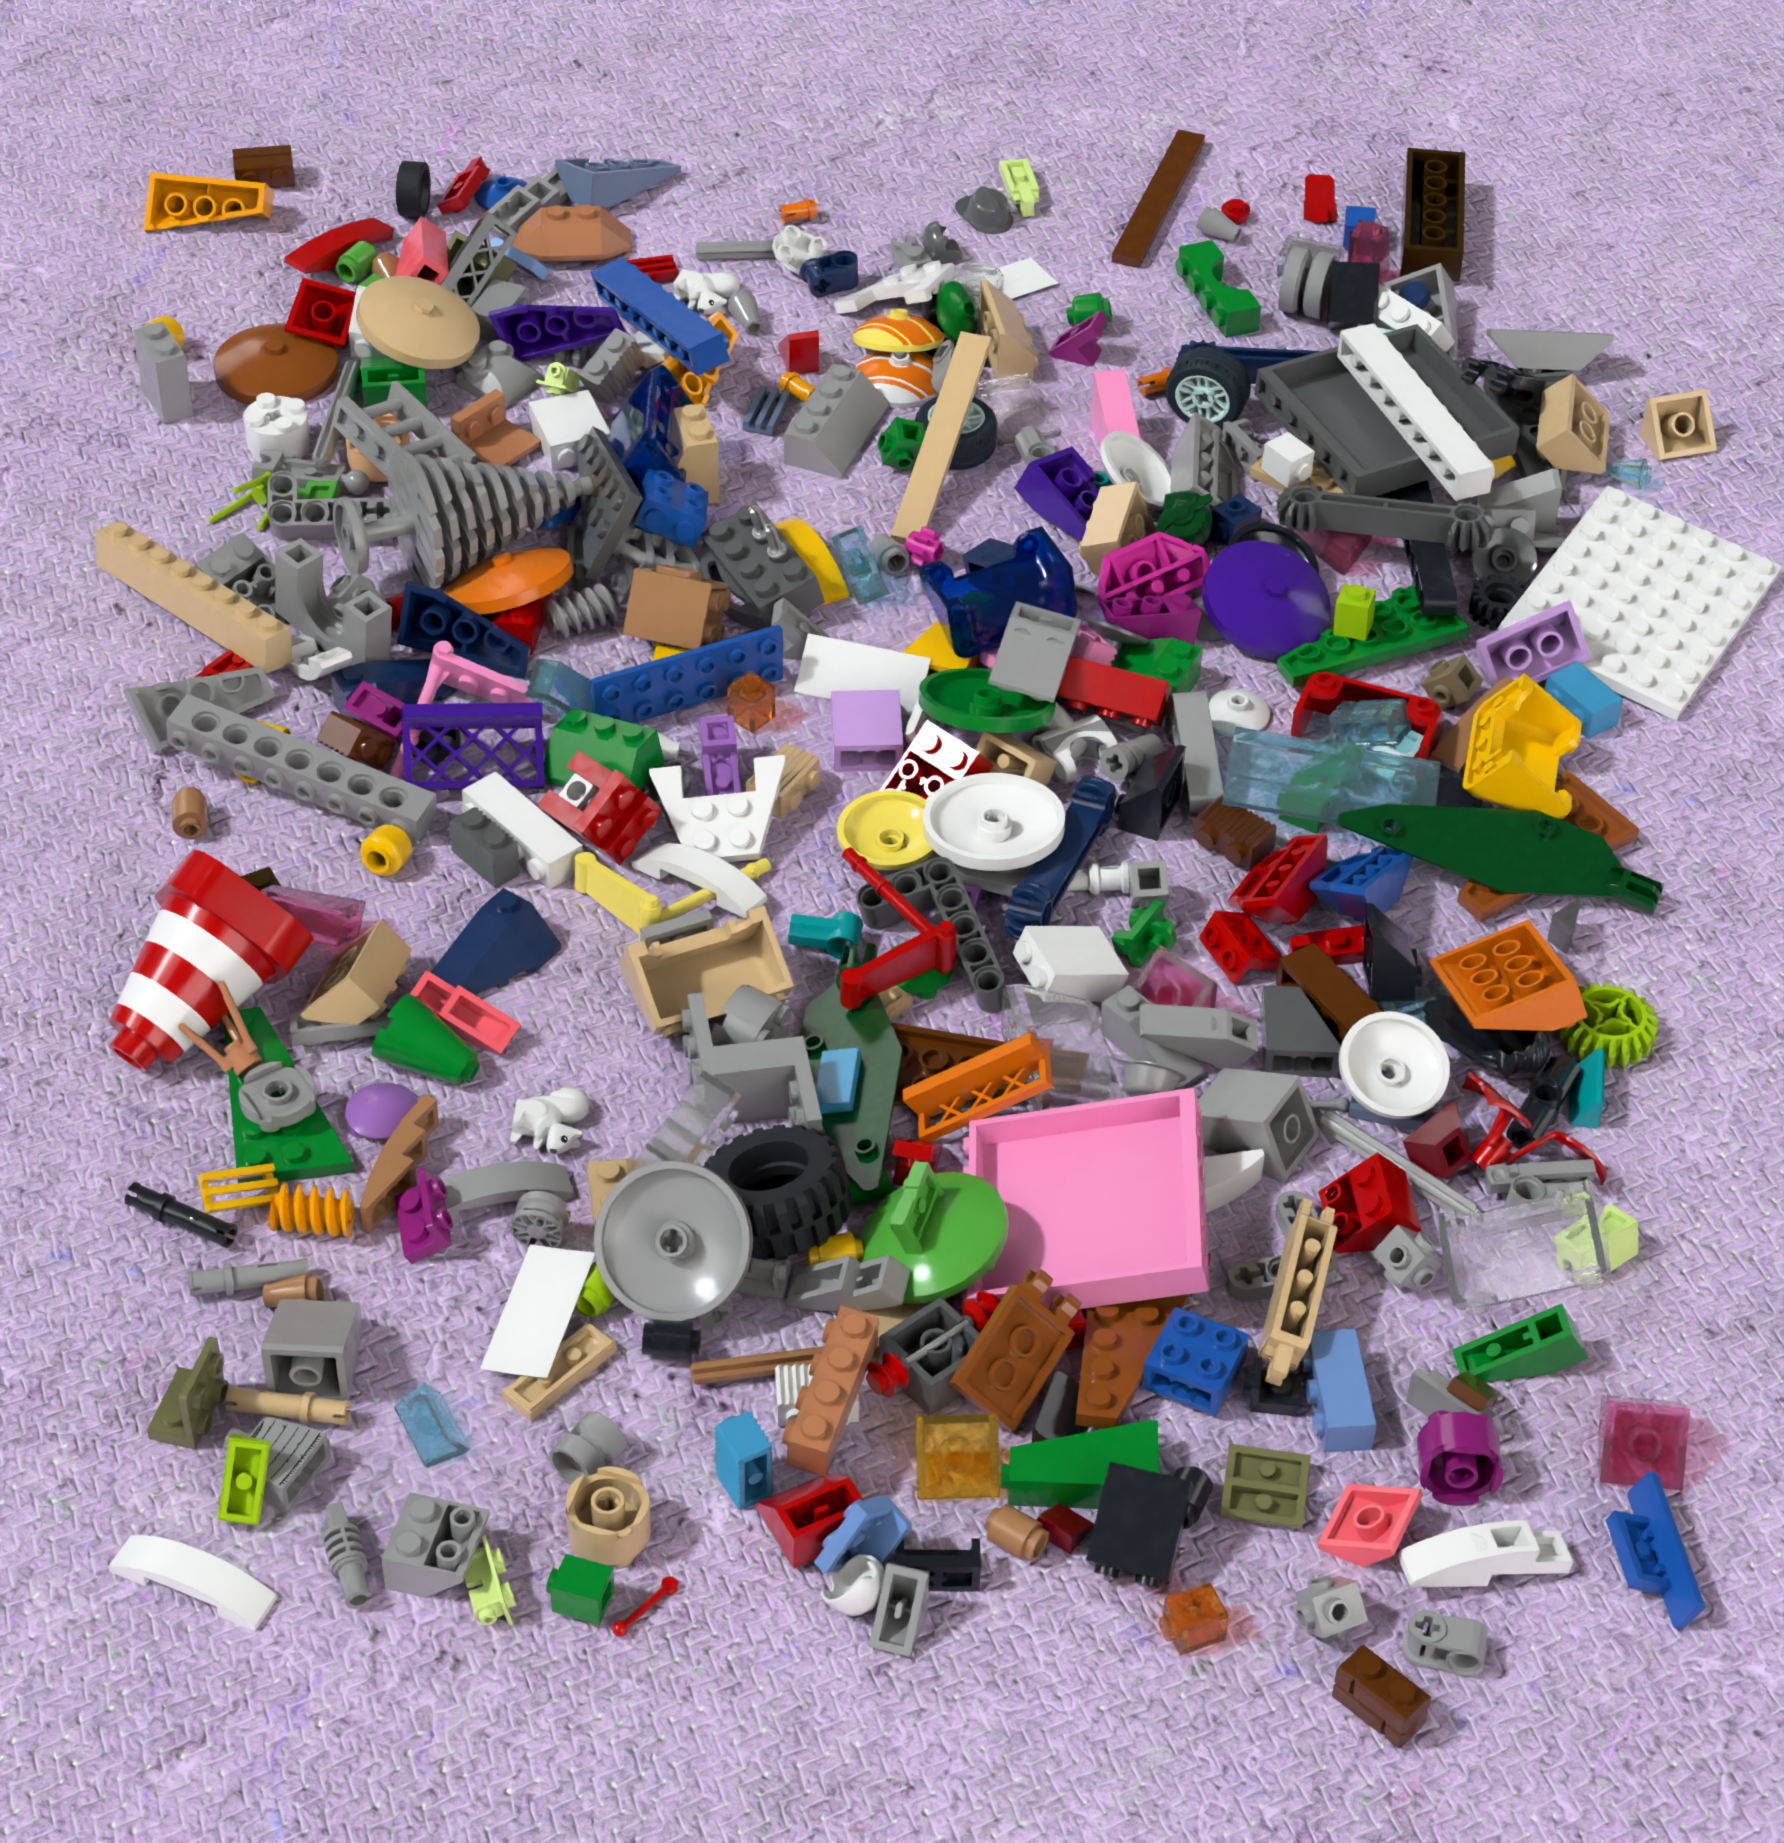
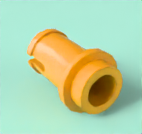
M786 372L779 382L782 392L790 390L793 396L803 402L807 401L816 386L801 379L797 372Z

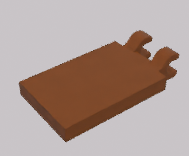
M1039 1269L1037 1274L1033 1270H1029L1023 1277L1021 1286L1010 1285L948 1383L1006 1432L1015 1431L1075 1335V1332L1067 1325L1082 1304L1071 1293H1068L1065 1298L1061 1294H1057L1049 1308L1042 1303L1040 1299L1053 1281V1278L1042 1269Z

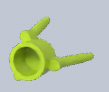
M268 471L259 478L233 488L232 492L234 494L253 489L210 517L209 522L212 524L252 499L260 505L267 504L268 480L274 473ZM281 489L278 493L284 494L285 489ZM267 511L257 526L258 531H262L269 522Z

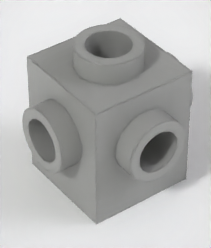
M361 573L340 576L331 585L332 592L325 599L332 607L333 614L341 621H343V604L367 590H370L387 603L375 589L374 582Z
M1398 1224L1372 1252L1386 1269L1383 1272L1384 1276L1399 1289L1405 1286L1419 1292L1421 1288L1426 1287L1434 1280L1436 1272L1444 1264L1436 1255L1437 1246L1432 1240L1422 1233L1418 1234Z
M1321 1576L1308 1581V1588L1294 1592L1298 1606L1295 1608V1614L1299 1625L1306 1633L1323 1638L1324 1641L1341 1639L1348 1635V1629L1368 1622L1358 1583L1355 1580L1342 1576L1334 1578L1332 1576Z

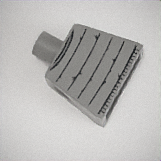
M270 1416L263 1418L251 1434L236 1427L232 1428L226 1435L223 1444L224 1450L227 1451L231 1433L271 1441L263 1500L287 1514L330 1459L327 1434L325 1432Z

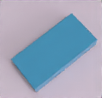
M859 1048L822 1051L816 1084V1094L821 1114L853 1111L862 1058Z

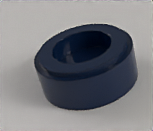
M1420 281L1407 283L1398 294L1421 310L1430 301V292L1425 284Z

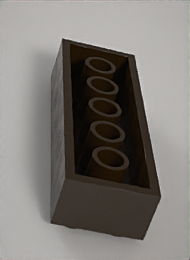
M1407 148L1403 177L1400 277L1441 263L1451 280L1459 282L1464 254L1465 152Z

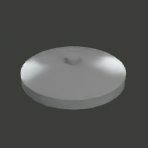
M681 1161L649 1164L623 1178L605 1199L599 1211L594 1231L596 1263L605 1284L622 1304L632 1311L651 1319L690 1320L717 1309L740 1286L748 1270L753 1249L750 1217L736 1190L724 1178L712 1170L694 1163Z

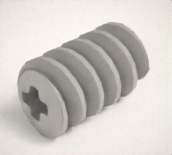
M596 584L592 589L589 587L583 588L580 593L577 591L570 592L568 597L560 595L556 598V601L546 599L543 604L544 621L548 632L554 640L557 637V630H560L564 638L569 637L570 626H572L576 634H580L582 631L581 623L583 622L588 630H593V619H596L600 626H605L606 615L609 616L613 623L618 622L614 598L611 592L602 584Z

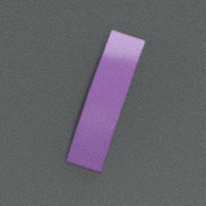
M734 716L699 718L706 796L741 793Z

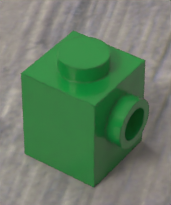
M565 1554L559 1569L553 1568L550 1572L546 1585V1592L551 1594L552 1612L600 1625L615 1592L613 1567Z

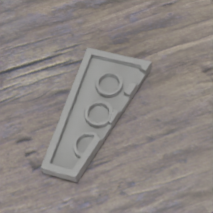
M261 666L205 677H193L175 682L157 683L139 688H127L123 691L153 753L171 746L167 744L166 720L187 693L237 714L244 713L276 697Z

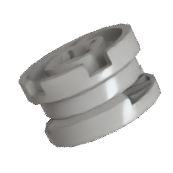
M530 1191L523 1194L518 1200L516 1213L513 1215L510 1223V1231L514 1238L527 1247L532 1244L556 1248L563 1241L571 1211H567V1204L560 1197L552 1193ZM531 1237L537 1239L535 1243L530 1242Z

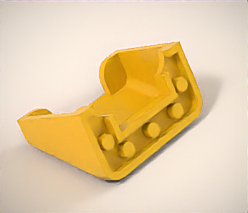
M1522 674L1488 698L1477 709L1472 723L1462 784L1463 788L1477 799L1505 808L1538 810L1560 820L1565 818L1572 808V795L1565 789L1555 792L1559 757L1565 753H1572L1579 746L1582 722L1528 675Z

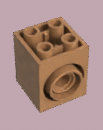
M658 564L656 568H635L623 635L689 649H696L723 640L725 626L721 624L723 611L728 610L731 600V592L727 591L729 583L702 578V572L670 565Z

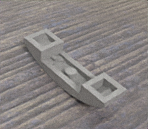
M523 1161L493 1164L467 1170L442 1180L448 1191V1197L445 1198L446 1209L453 1222L460 1221L459 1211L519 1200L523 1194L530 1191L552 1193L563 1201L574 1199L566 1166L555 1163Z

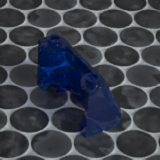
M659 365L647 372L615 414L610 426L609 441L637 489H639L648 468L655 471H666L675 479L686 482V470L684 468L679 469L675 464L674 457L679 455V450L671 441L674 408L690 404L694 405V403L664 365Z
M1043 526L1025 531L1016 538L1013 544L1014 558L955 578L952 568L943 561H935L918 567L922 586L951 649L958 657L971 658L998 649L1016 601L1073 618L1077 615L1078 605L1073 567Z

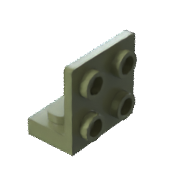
M208 1337L192 1370L178 1367L147 1429L150 1440L195 1450L202 1435L209 1433L213 1422V1412L218 1403L222 1404L228 1391V1381L224 1379L223 1374L224 1356L220 1354L218 1338Z

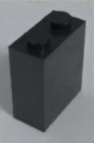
M1109 1461L1086 1557L1088 1564L1095 1565L1094 1573L1118 1579L1119 1572L1135 1575L1134 1583L1159 1589L1160 1582L1170 1584L1193 1490L1192 1482Z

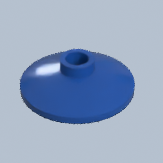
M501 176L491 178L479 185L480 189L475 193V200L479 206L489 210L514 187L520 185L524 188L528 183L515 177Z

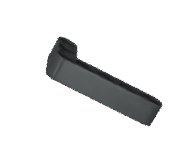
M937 857L883 877L891 882V886L920 914L935 908L941 922L950 921L957 929L956 957L977 1005L981 1010L988 1013H995L1004 1009L1007 986L1003 971L954 863L946 857ZM869 883L863 885L858 890L856 895L857 904L862 920L867 927L880 929L905 920L892 905L875 892V889Z

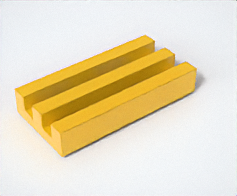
M274 1163L201 1173L197 1178L205 1213L271 1205L272 1198L277 1193L276 1187L279 1185L277 1178H274L272 1173L275 1171ZM263 1176V1180L209 1187V1183ZM266 1189L267 1195L213 1202L212 1196Z

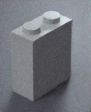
M163 322L151 323L145 327L133 330L142 391L163 424L194 416L186 356Z

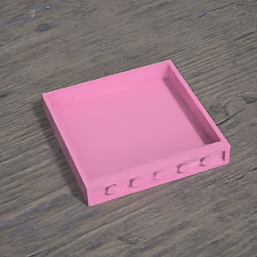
M1195 1088L969 1121V1137H964L963 1139L964 1153L966 1159L969 1160V1165L963 1166V1173L980 1177L997 1190L1008 1211L1009 1233L1004 1249L996 1261L995 1268L970 1287L961 1291L962 1302L971 1299L977 1303L976 1296L981 1290L987 1291L990 1294L993 1293L1001 1300L1010 1285L1021 1286V1281L1029 1270H1033L1037 1274L1039 1269L1044 1270L1053 1278L1050 1287L1040 1299L1048 1308L1057 1294H1061L1065 1298L1068 1293H1071L1082 1303L1079 1309L1210 1291L1202 1112Z

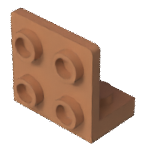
M494 389L450 417L451 432L477 455L475 461L489 463L494 468L499 465L510 466L541 446L539 438L506 419L505 395L497 389Z

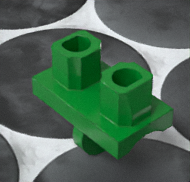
M1154 900L1147 909L1135 908L1129 915L1130 930L1118 929L1112 936L1115 953L1128 955L1131 967L1141 968L1157 949L1169 950L1175 945L1177 941V936L1173 930L1175 926L1164 917V901Z

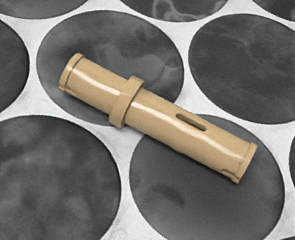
M230 1386L225 1400L231 1402V1404L227 1403L225 1405L227 1412L297 1419L304 1425H310L312 1422H322L347 1426L351 1411L346 1410V1408H351L350 1400L316 1397L314 1392L296 1395Z

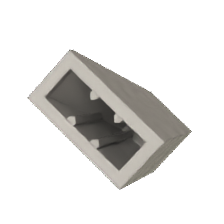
M1549 469L1491 488L1490 493L1476 496L1475 505L1534 506L1536 509L1534 532H1554L1562 493L1559 470Z

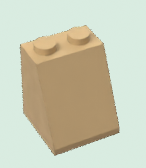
M690 404L684 407L672 408L643 467V475L645 476L648 468L655 471H666L675 479L685 483H696L705 491H708L709 505L719 503V448L714 429L704 404Z

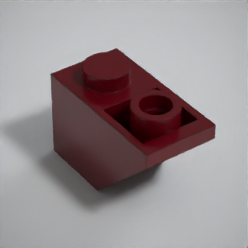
M1450 1102L1403 1140L1409 1160L1435 1177L1448 1178L1471 1159L1468 1133L1455 1102Z

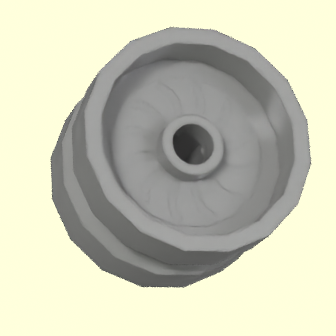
M1294 245L1288 255L1283 271L1278 309L1295 314L1303 304V311L1306 317L1321 320L1328 306L1329 269L1332 262L1337 261L1336 254L1320 251L1312 262V254L1309 248Z

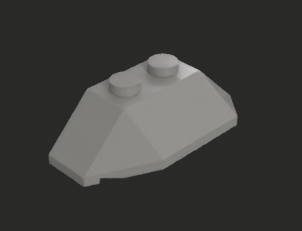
M1487 328V336L1515 367L1523 368V372L1527 374H1540L1541 369H1550L1553 372L1581 371L1614 340V335L1608 333Z
M1197 412L1191 416L1172 454L1170 492L1192 491L1199 493L1201 496L1210 493L1213 497V501L1209 503L1212 510L1214 507L1237 495V468L1229 448L1222 440L1224 435L1221 428Z

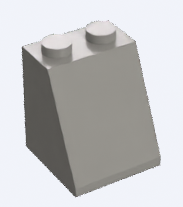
M1223 1068L1198 1099L1202 1112L1203 1146L1221 1155L1238 1151L1263 1149L1265 1156L1262 1174L1278 1182H1285L1320 1136L1301 1078L1298 1075Z
M280 1299L261 1347L267 1391L296 1395L314 1392L316 1397L350 1400L363 1331L360 1302Z

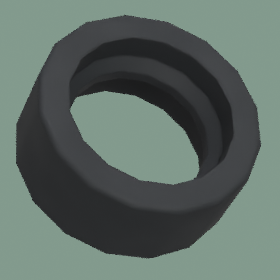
M402 161L396 181L397 211L401 217L420 218L422 216L424 218L428 211L431 191L429 166L427 162Z

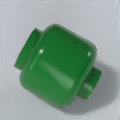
M1100 292L1075 296L1072 300V307L1067 308L1069 325H1077L1101 310L1108 318L1102 331L1106 330L1108 322H1112V309L1109 298L1104 299Z

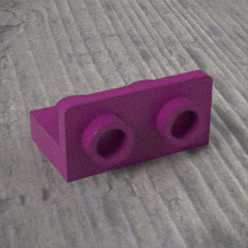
M425 1167L417 1170L418 1186L394 1196L403 1254L411 1264L452 1246L450 1229L453 1228V1221L445 1204V1198L448 1197L447 1188L440 1177H434Z

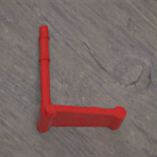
M852 847L845 849L842 853V858L851 866V869L861 875L875 889V892L892 905L920 934L857 969L848 968L842 971L840 977L841 1005L847 1009L858 1008L862 1000L934 968L942 974L949 973L955 966L957 929L953 923L942 921L937 926L932 925L891 886V882L888 879H884L868 863L864 856H860Z

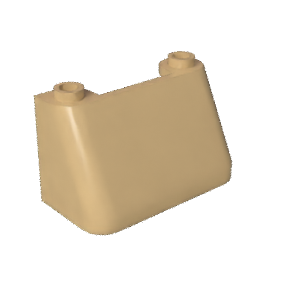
M765 905L747 910L748 918H743L736 922L734 919H730L722 927L661 945L659 941L651 943L648 949L644 941L626 946L618 962L623 977L653 1035H661L663 1039H668L684 1032L681 1010L688 1009L687 994L702 992L708 1020L726 1015L721 1012L731 995L743 984L753 986L781 1002L787 1000L785 995L791 992L794 984Z

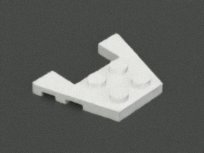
M937 260L924 264L920 268L917 267V264L900 268V273L887 276L876 284L834 302L837 314L856 312L876 300L904 297L906 304L927 302L932 299L931 293H938L940 289L939 283L942 286L956 275L954 264H941Z
M785 755L754 758L755 791L684 798L681 766L649 769L653 785L657 790L680 844L704 850L726 862L761 858L771 822V813L780 790V781L787 766Z

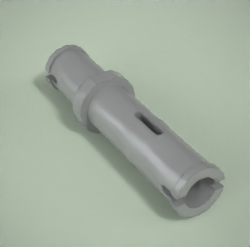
M308 1259L232 1267L230 1263L223 1264L224 1268L188 1271L190 1297L226 1292V1296L234 1295V1291L263 1288L264 1284L275 1283L309 1272Z

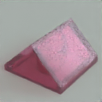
M1159 945L1133 989L1151 1003L1157 1005L1215 1008L1218 984L1164 946Z

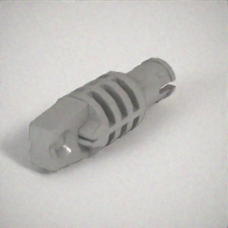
M342 1502L326 1504L327 1513L325 1520L327 1527L320 1528V1533L331 1573L341 1582L346 1606L351 1609L363 1608L372 1601V1594L365 1577L368 1561L357 1522H348Z

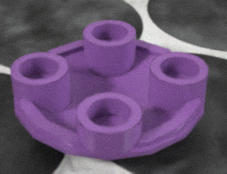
M375 1083L361 1088L351 1096L345 1106V1119L348 1123L350 1134L355 1138L389 1139L403 1117L418 1102L415 1093L405 1086L395 1083Z

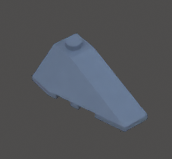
M588 158L555 160V167L571 202L579 205L612 207L681 172V166L663 159H629V163L612 158H603V163L589 162Z

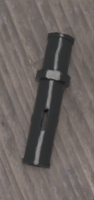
M138 1182L132 1183L128 1188L129 1191L136 1193L137 1196L133 1197L126 1194L124 1201L127 1206H132L146 1212L159 1222H169L193 1232L224 1248L230 1247L234 1242L233 1239L226 1237L225 1233L236 1236L238 1228L235 1224H230L177 1201L173 1195L166 1192L161 1194Z

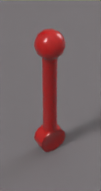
M672 1576L663 1578L659 1590L624 1620L614 1622L612 1625L613 1634L617 1637L625 1636L628 1632V1627L662 1597L675 1594L678 1590L677 1579Z

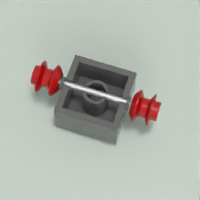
M981 1290L976 1296L977 1303L971 1299L963 1302L964 1316L962 1317L940 1297L880 1335L878 1363L871 1361L867 1365L868 1373L866 1374V1380L869 1387L876 1394H882L890 1398L895 1393L894 1385H896L929 1416L962 1396L948 1383L1000 1303V1298L993 1293L990 1294L987 1291Z

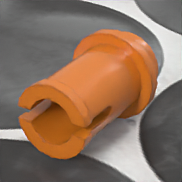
M808 197L804 198V201L779 205V211L782 212L780 218L783 224L806 218L808 221H811L813 217L818 215L815 200H809Z
M1165 367L1162 369V372L1138 377V387L1150 384L1143 389H1139L1140 394L1147 396L1148 394L1165 390L1166 381L1172 369Z

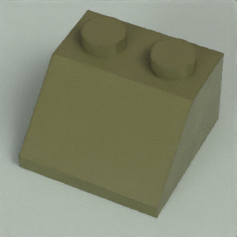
M456 230L447 245L448 266L468 237ZM482 244L479 249L485 248V245ZM492 251L493 258L497 253L496 251ZM486 252L475 254L473 257L475 272L486 270L489 266ZM503 256L472 306L493 279L508 282L517 263ZM469 267L466 268L464 273H470ZM482 275L476 276V278H477V283H478V281L480 280V278L482 277ZM471 277L458 280L457 289L459 296L470 295L473 291Z

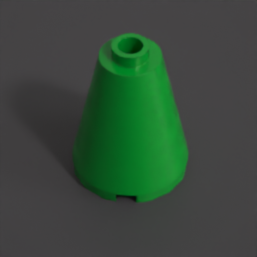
M410 993L404 995L387 1015L391 1018L387 1028L380 1027L372 1045V1056L380 1062L460 1086L465 1081L470 1083L480 1068V1063L477 1062L478 1053L419 997L413 996Z

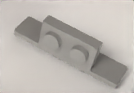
M1484 505V509L1492 511L1495 528L1509 527L1521 531L1531 540L1538 551L1553 552L1565 541L1562 534L1558 532H1534L1536 509L1534 506ZM1445 544L1446 550H1458V549H1459V548L1449 549V545H1448V544Z

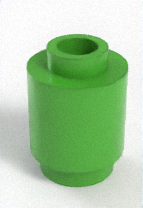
M365 241L357 242L339 257L336 264L337 274L348 283L361 280L372 270V261L378 255L377 250Z

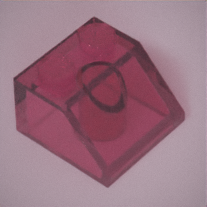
M1602 1394L1598 1429L1599 1481L1635 1485L1648 1471L1658 1473L1663 1488L1683 1490L1690 1408L1683 1402Z

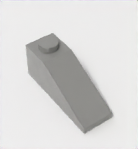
M1130 985L1102 1002L1099 1033L1134 1061L1160 1063L1185 1073L1187 1079L1178 1082L1175 1090L1186 1089L1204 1076V1071L1193 1057L1140 1037L1139 1006L1153 1003Z

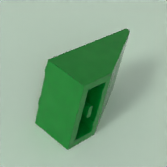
M388 356L361 357L364 408L387 401L391 383L397 380L428 409L425 371L423 368L403 364Z

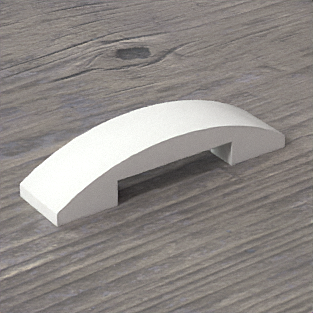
M301 634L292 638V663L285 666L298 677L309 681L346 668L351 663L353 657L351 651L341 647L320 652L317 649L314 638Z
M673 843L654 845L632 862V868L661 880L671 873L716 893L717 906L744 918L747 917V910L760 907L767 901V895L744 873L723 859L695 847Z
M131 1535L108 1566L109 1572L143 1586H146L151 1579L217 1607L219 1617L253 1631H256L277 1600V1596L273 1591L241 1569L205 1551L166 1538Z

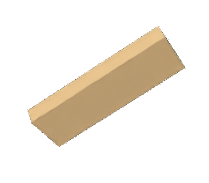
M586 1322L560 1344L547 1378L521 1375L502 1391L503 1400L529 1421H533L617 1351L616 1342L590 1322Z

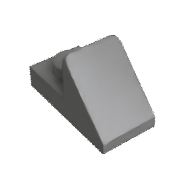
M784 597L774 603L771 626L780 625L783 630V659L802 660L808 633L830 638L829 635Z

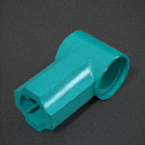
M851 912L836 913L832 919L792 914L788 944L824 948L831 956L840 959L844 945H847L850 950L851 945L859 944L863 930V921L858 915Z

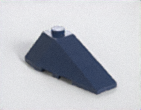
M409 581L405 583L397 644L432 653L436 643L447 641L453 647V654L493 671L522 679L526 677L531 646L444 592Z
M431 659L362 662L332 672L330 675L334 705L340 714L364 724L346 714L343 708L362 681L405 704H417L426 682ZM442 683L437 689L433 701H443L459 689Z

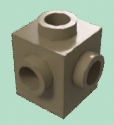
M1464 654L1449 661L1441 659L1434 663L1428 669L1429 675L1421 686L1429 698L1440 706L1442 711L1452 706L1459 708L1465 705L1481 685L1483 679Z

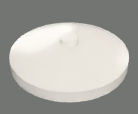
M1007 773L974 774L951 781L931 795L923 811V832L929 846L938 855L950 859L954 864L984 871L1012 870L1034 864L1047 857L1058 847L1065 832V811L1062 802L1056 794L1035 780Z

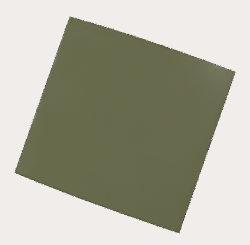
M1229 1443L1220 1518L1302 1530L1311 1455Z

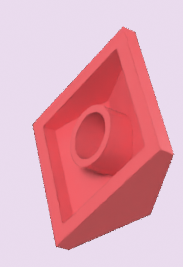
M1347 1484L1317 1543L1319 1550L1361 1567L1394 1556L1423 1496L1421 1489Z

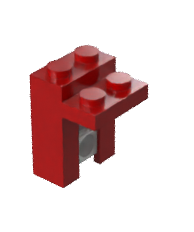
M578 750L566 766L574 772V775L559 795L549 789L537 807L564 829L620 866L625 858L633 853L637 842L646 830L654 825L662 809L648 795L640 791L625 775L616 769L613 772Z

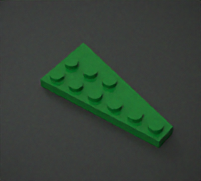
M1412 580V585L1406 589L1399 587L1392 591L1391 598L1385 601H1375L1374 621L1366 641L1333 635V630L1328 629L1321 633V639L1313 644L1304 643L1280 657L1277 662V670L1292 688L1304 686L1309 677L1316 673L1329 672L1334 675H1340L1469 638L1470 627L1458 614L1445 617H1422Z

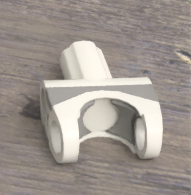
M1057 701L1053 719L1048 724L1040 727L1043 733L1035 735L1032 740L1034 749L1058 762L1052 776L1062 784H1068L1077 779L1075 761L1090 759L1100 764L1102 752L1106 748L1117 744L1109 727L1098 715L1093 714L1073 721Z

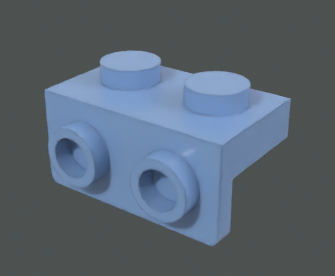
M887 1495L865 1501L859 1499L845 1510L843 1514L845 1520L840 1527L825 1538L822 1543L824 1549L814 1563L824 1574L840 1570L846 1561L854 1556L866 1554L874 1556L884 1566L911 1529L912 1523Z

